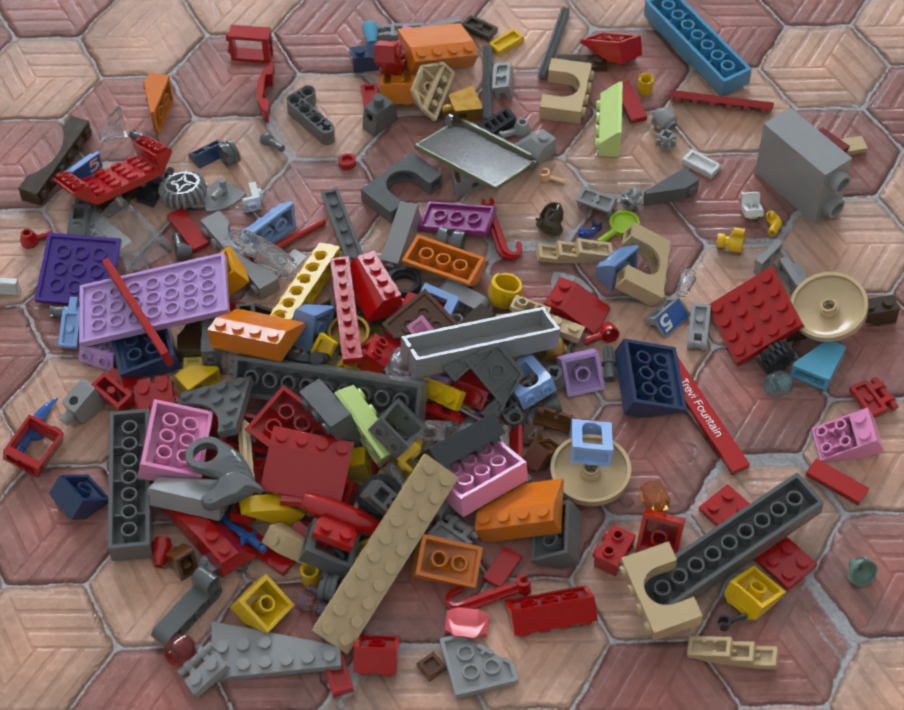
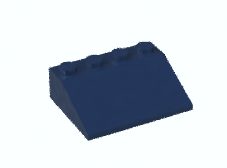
M171 327L156 331L174 361V364L170 366L165 364L146 333L111 341L120 376L164 375L182 368Z
M624 338L614 351L624 415L642 418L686 412L687 407L676 347Z

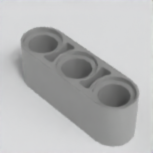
M446 279L439 287V289L459 297L457 310L466 315L480 303L487 308L491 305L485 296L459 282Z

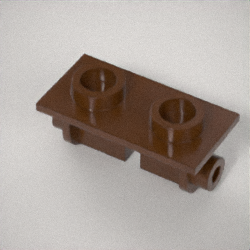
M544 405L542 407L538 406L533 423L544 425V427L568 435L570 434L571 421L576 419L573 415L563 412L556 415V410Z

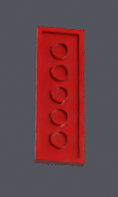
M727 484L700 505L698 511L715 526H718L750 503ZM788 537L753 559L787 591L817 567V563Z

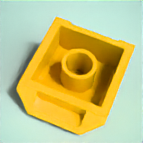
M752 566L732 579L724 593L728 604H731L742 614L747 613V620H756L774 606L786 594V591L756 566Z

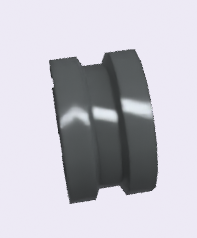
M229 139L225 144L220 143L217 145L218 154L226 167L232 166V163L241 162L239 151L233 140Z
M324 572L322 574L324 579L319 582L317 600L321 602L327 600L330 602L342 582V577L337 574L332 576L330 573Z

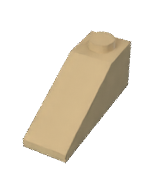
M283 522L271 524L262 543L275 552L303 564L298 559L305 537ZM317 544L315 545L316 550H319L330 555L329 552H327Z

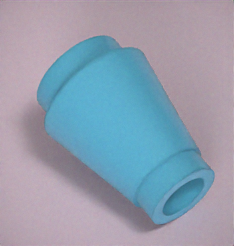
M371 20L364 22L362 32L367 45L376 44L378 25Z

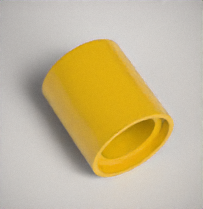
M642 73L639 76L637 91L640 95L649 96L652 94L654 76L650 73Z
M303 563L300 567L302 583L307 588H314L320 582L319 569Z

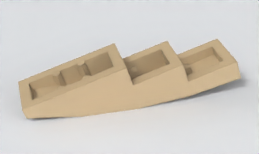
M577 238L575 243L557 241L555 245L538 243L535 247L537 261L548 263L603 261L613 252L612 243L580 238Z
M689 636L687 656L729 666L777 670L779 649L778 646H756L755 642L733 641L732 637Z

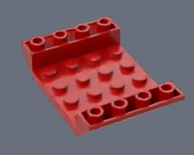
M142 135L137 138V141L132 142L137 156L131 155L126 158V161L113 163L110 165V168L98 170L90 177L86 176L79 179L69 171H62L56 175L57 177L52 179L53 182L74 197L99 205L162 176L171 157L172 149L150 136Z

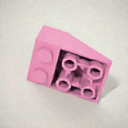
M868 408L812 428L819 458L822 462L867 458L884 452L875 418Z

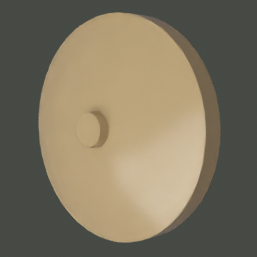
M839 272L815 274L800 283L791 296V301L805 325L799 331L806 337L816 341L833 342L845 339L860 329L868 315V298L863 286L853 277Z
M582 435L583 443L602 445L601 435ZM571 438L564 441L554 452L550 465L551 479L563 478V497L568 500L570 499L571 502L584 506L605 505L619 498L629 485L631 462L625 450L615 441H613L610 467L570 463Z

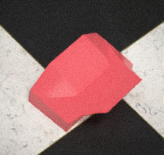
M459 607L447 610L445 633L469 638L487 637L489 614L479 609Z

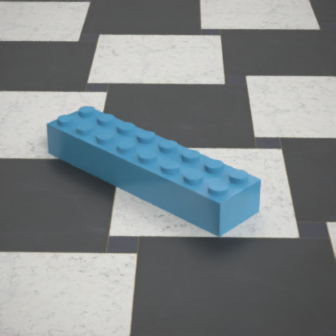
M684 0L645 1L644 16L721 96L750 84L752 69Z

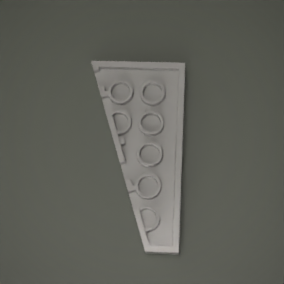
M211 621V642L215 646L212 654L216 651L220 653L230 667L216 682L320 672L326 669H342L340 646L336 647L332 644L271 632L266 634L260 630Z

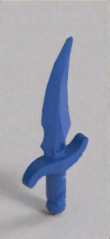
M58 398L44 404L33 417H39L44 421ZM30 430L17 450L25 453L31 441L41 440L44 436Z
M224 513L221 518L222 521L241 537L239 542L241 546L244 543H249L261 553L266 552L267 547L256 539V529H253L252 533H248L245 528L234 521H230V518Z

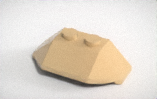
M445 62L421 65L410 89L415 105L433 121L437 120L455 72Z

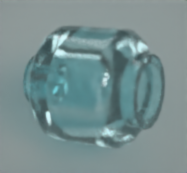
M783 370L768 374L763 383L764 391L773 398L789 394L793 387L791 376Z

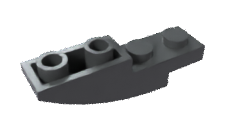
M76 197L75 203L71 204L67 234L90 236L89 226L95 204Z

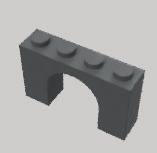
M411 152L398 163L390 166L384 173L378 175L369 184L364 185L361 189V199L363 203L392 224L401 200L389 192V189L397 183L410 182L431 195L443 186L442 173L417 154Z

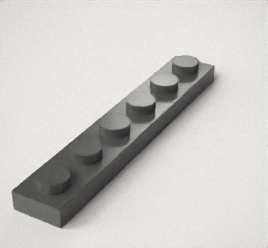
M337 187L321 191V197L344 257L349 256V262L351 263L356 256L363 254L339 189Z

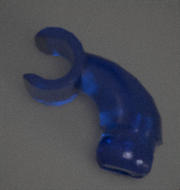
M593 218L591 228L581 227L578 231V236L584 238L594 236L602 229L603 220L600 223H595V218Z

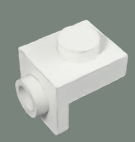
M256 182L248 183L250 197L242 199L245 213L262 209L261 199H263L261 188L257 189Z
M743 192L741 194V210L745 218L756 219L763 216L764 209L760 204L759 192Z

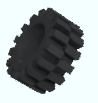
M784 341L774 342L773 346L769 345V348L765 349L764 353H761L760 358L757 360L758 365L769 376L781 373V370H785L786 366H789L790 362L794 360V352Z

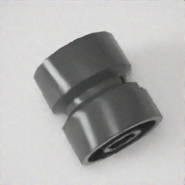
M441 226L437 232L436 241L464 250L466 232L460 230L452 232L451 228Z

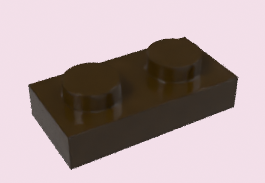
M471 14L461 24L467 32L488 42L498 33V27Z

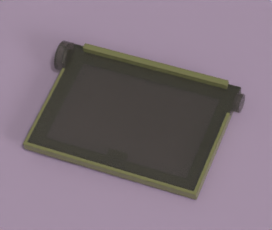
M452 113L445 118L442 129L415 144V150L493 191H497L529 169L534 171L538 166V161L532 157V153L465 119L461 121Z

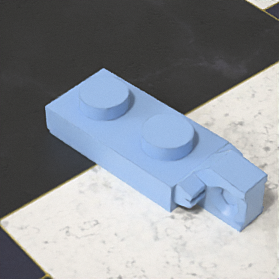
M70 297L69 307H65L62 310L58 340L59 348H79L80 300L78 297Z

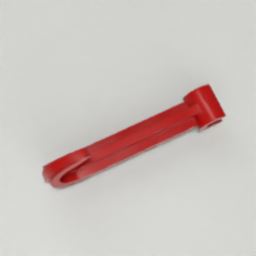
M490 197L489 204H487L483 198L481 205L494 206L495 201ZM495 215L490 232L499 256L504 259H517L521 256L522 244L518 241L516 243L517 251H509L497 215Z
M521 574L512 583L455 602L452 598L463 591L462 587L458 586L446 594L445 603L448 610L457 607L477 609L516 594L522 596L529 595L532 592L531 581H528L527 574Z

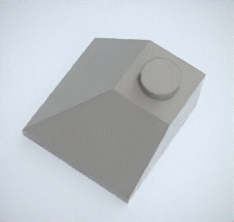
M544 129L530 132L514 144L532 153L531 160L537 162V164L530 168V171L556 153V138Z

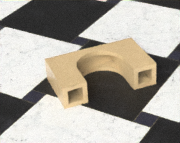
M551 58L548 82L572 86L577 92L565 97L543 94L540 104V119L581 123L582 117L585 118L586 107L584 105H588L589 95L587 93L591 92L592 83L589 82L593 81L594 71L591 70L592 63Z
M633 222L624 230L622 246L638 245L639 255L648 263L650 274L643 273L630 265H626L617 273L615 288L651 307L661 302L665 296L664 287L667 281L666 272L669 267L668 257L671 252V241Z
M669 542L621 558V566L619 567L622 579L626 578L628 582L627 590L630 597L635 598L637 614L639 616L642 615L645 621L643 623L644 630L647 635H651L653 641L700 625L703 616L694 597L672 605H661L652 601L645 592L644 586L650 578L676 569L677 559Z

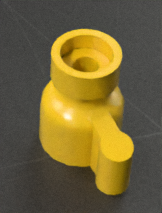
M733 228L730 236L718 233L716 247H727L730 252L742 253L745 229Z

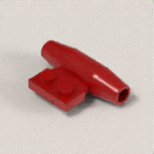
M305 492L300 505L302 510L318 518L311 538L351 552L357 534L372 536L381 522L362 509L331 497Z

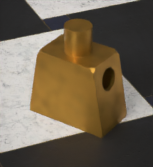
M474 86L449 94L448 104L441 107L442 116L451 114L455 123H461L463 119L469 122L483 121V108Z

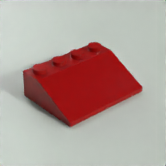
M284 385L245 428V431L268 448L274 426L334 438L331 433L326 434L321 426L322 423L320 421L317 423L314 420L310 410L306 411L300 402L302 399Z
M274 426L260 486L264 489V492L300 497L302 500L306 492L331 497L342 502L354 442Z

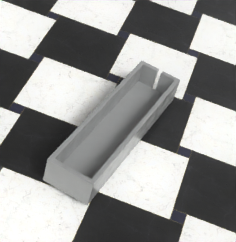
M544 307L401 336L400 356L405 364L408 365L414 378H422L444 373L443 366L496 343H500L512 358L558 348L561 329Z

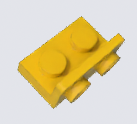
M419 436L397 458L399 461L397 462L404 471L408 470L412 473L417 464L413 459L419 455L423 442Z

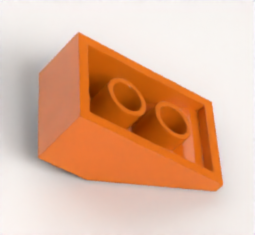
M407 69L400 75L381 74L380 94L390 99L394 106L395 104H402V106L415 104L410 91L415 79V73H410L409 69Z
M149 73L147 79L144 80L143 88L146 90V101L149 105L155 136L159 137L173 104L174 97L169 75Z
M423 534L416 545L410 578L432 583L476 588L483 547Z

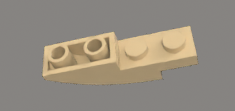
M518 295L514 297L509 308L512 313L544 307L549 314L551 311L550 307ZM550 314L561 329L560 337L578 344L585 327Z

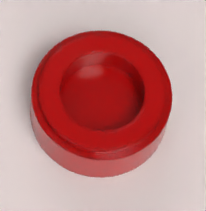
M350 153L342 154L338 158L339 167L343 170L353 169L356 166L355 156Z

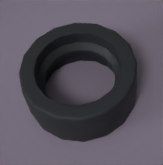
M400 266L388 273L393 282L399 279H409L415 283L411 288L398 289L402 298H405L408 292L414 294L421 292V276L414 268Z

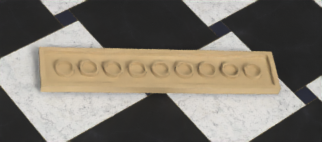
M423 454L311 630L328 643L336 647L340 646V650L343 653H349L356 638L363 631L458 480V476L427 454Z

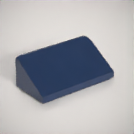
M217 139L189 153L188 156L198 168H202L220 159L217 145L220 143L225 144V142Z

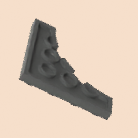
M251 376L240 377L215 385L186 390L180 394L177 404L198 409L208 408L209 411L218 417L217 433L220 438L236 435L240 432L254 381Z

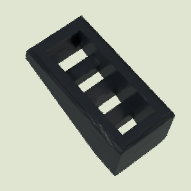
M507 107L478 126L485 130L489 127V132L497 135L500 131L503 132L513 128L516 123V116Z

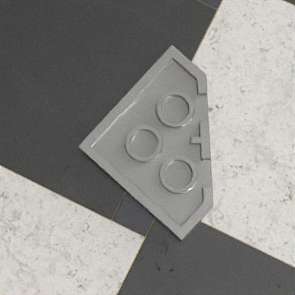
M452 635L439 639L455 699L519 683L512 660L494 654V651L481 644L477 645L467 640V637Z

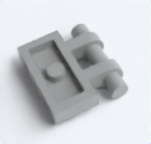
M447 513L444 517L448 521L447 524L439 520L427 533V535L471 545L472 541L469 538H473L476 541L480 539L475 532V527L472 525L468 526L461 521L460 517L457 515L453 516L450 513ZM458 528L462 531V533H459L455 529Z
M211 642L207 643L204 647L201 646L197 650L198 653L190 660L187 659L183 662V666L178 670L182 677L188 672L190 673L184 681L198 698L230 669L220 653L216 651L210 655V652L215 649ZM204 659L205 662L196 669L195 666Z

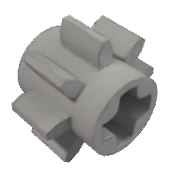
M662 130L660 134H656L655 146H659L662 151H670L672 147H676L677 135H673L671 130Z
M636 188L625 189L621 194L623 196L621 203L628 210L639 209L643 204L641 202L644 199L643 195Z

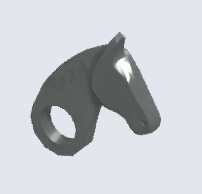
M203 437L190 443L186 450L188 467L195 473L218 479L215 487L201 498V503L205 510L214 511L248 498L253 493L261 494L264 491L255 482L246 460L229 444L214 437ZM204 449H213L218 452L217 456L209 462L195 460V456Z

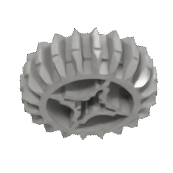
M188 170L185 172L180 171L179 173L173 172V175H167V178L162 179V182L159 183L158 192L162 203L166 207H171V209L177 208L178 210L185 208L186 210L187 207L193 208V205H199V202L204 201V198L207 196V184L200 173L195 174L194 171L188 172Z

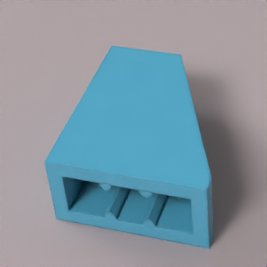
M838 342L822 343L794 362L790 377L827 391L844 357L846 346Z

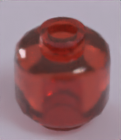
M175 635L164 646L166 661L171 665L182 666L186 660H190L195 655L194 640L188 635Z

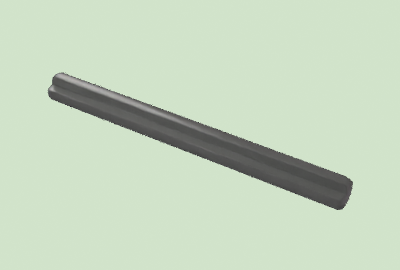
M562 7L538 72L539 79L545 80L548 76L551 58L555 56L570 14L568 7Z
M490 45L483 47V121L492 117V47Z

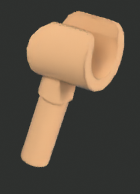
M547 168L542 169V174H540L542 182H549L551 180L564 184V179L550 175V170Z

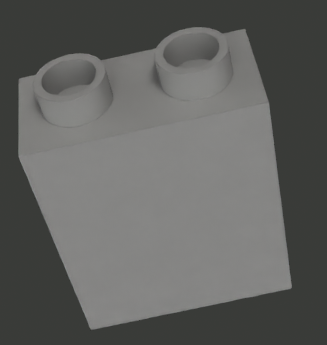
M790 107L764 123L755 173L815 224L826 216L834 218L843 210L845 206V201L842 199L844 190L851 182V177L848 174L852 158Z

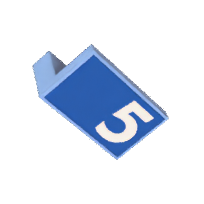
M98 151L93 154L90 153L66 171H69L79 179L91 176L103 167L100 153Z

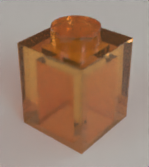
M659 479L653 482L648 481L641 486L639 497L646 509L657 512L669 509L670 497Z

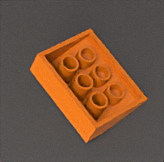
M460 23L397 29L410 73H417L421 65L445 62L451 69L473 67L477 60L478 52L474 40Z
M235 309L230 311V313L216 317L207 330L212 348L281 362L306 327V322Z
M563 478L520 484L478 508L475 532L483 543L561 533Z

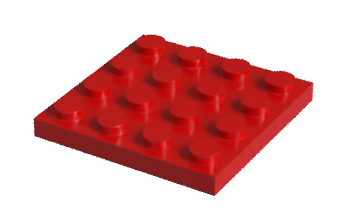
M772 266L708 304L711 305L710 314L738 366L768 349L769 345L773 346L774 342L778 343V341L784 340L805 327Z

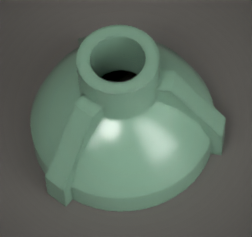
M867 557L853 558L849 562L848 580L851 583L853 582L856 586H866L876 580L878 568L872 560Z

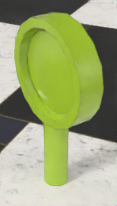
M619 210L613 213L609 220L610 230L596 241L607 242L615 235L623 238L624 230L633 222L640 225L639 217L628 210Z

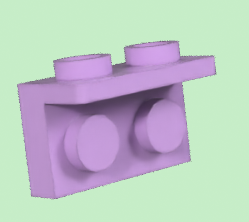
M111 341L87 347L79 346V361L108 371L112 367L114 368L116 358Z

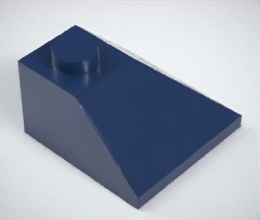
M375 44L349 47L354 73L379 70L380 66L375 64L374 58Z

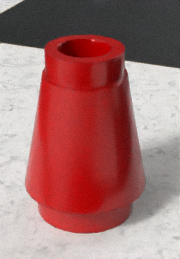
M157 536L152 542L153 567L165 568L167 563L166 553L173 546L170 538Z

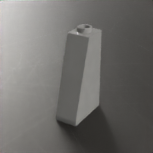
M403 201L399 203L380 259L385 269L389 271L403 266L402 259L416 236L421 220L419 208L416 204Z
M157 477L154 483L149 485L147 495L150 496V505L218 521H220L229 507L228 505L214 511H207L203 508L201 498L215 487L218 481L215 479Z

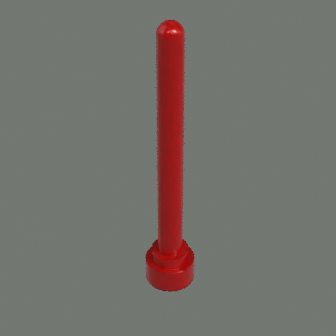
M320 219L262 251H252L249 253L251 262L256 264L263 263L266 256L324 226L326 221L325 219Z

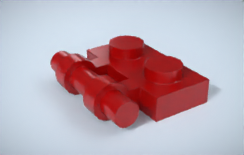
M877 377L871 379L870 382L873 385L864 380L849 388V392L862 409L868 408L874 418L887 413V406L892 411L899 407L895 402V397L888 393L886 385L879 381Z

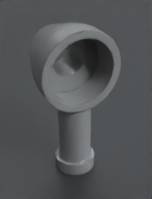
M519 118L512 129L500 131L498 135L502 139L514 135L523 138L530 133L531 129L527 119Z

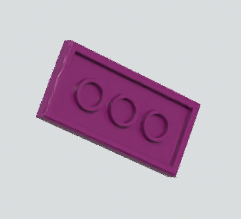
M428 201L419 222L418 230L420 232L437 233L442 226L451 228L452 232L455 230L464 231L467 236L487 237L497 208L496 206Z

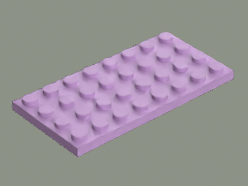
M224 252L120 276L155 331L230 313L227 258ZM111 278L80 285L79 343L81 347L146 333Z

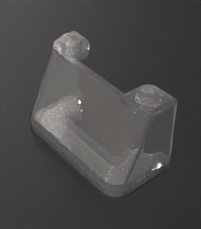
M120 195L89 226L94 231L93 236L121 238L122 244L119 256L123 260L124 265L122 267L129 274L142 271L169 255L175 249L140 210Z

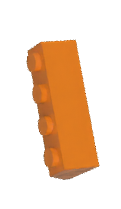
M418 234L402 259L404 264L467 286L477 285L485 272V257Z

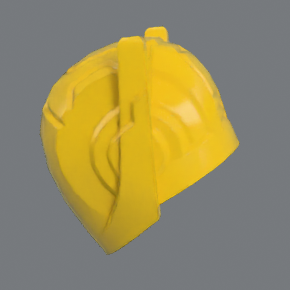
M497 273L494 275L487 292L490 303L499 309H509L516 295L522 296L521 280L510 273Z

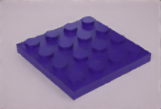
M48 233L35 302L69 305L70 297H78L80 300V285L111 278L102 260L108 257L117 271L122 244L121 238Z

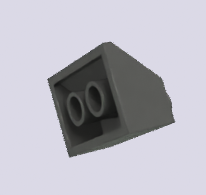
M320 378L299 391L302 400H300L302 406L306 411H311V415L317 423L319 421L322 423L321 426L326 434L331 433L335 439L359 440L361 438L352 414Z
M570 499L563 501L561 533L532 537L531 562L533 564L560 569L579 565L581 511Z

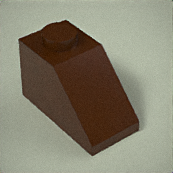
M551 439L532 441L523 457L527 462V468L533 472L546 471L551 465L554 452L560 445Z
M182 543L166 553L168 565L181 582L193 575L198 568L194 549L187 544Z

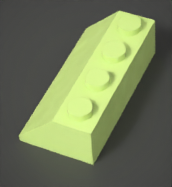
M618 82L603 91L600 95V100H597L596 111H600V113H596V123H599V125H596L595 136H599V138H595V149H598V156L619 157L622 129L623 82Z
M352 385L336 391L334 395L352 414L361 437L359 440L366 447L367 452L377 466L381 467L393 459L394 456L368 430L378 418L376 417L377 412L371 404L368 405L364 400L366 397L360 388L356 389Z

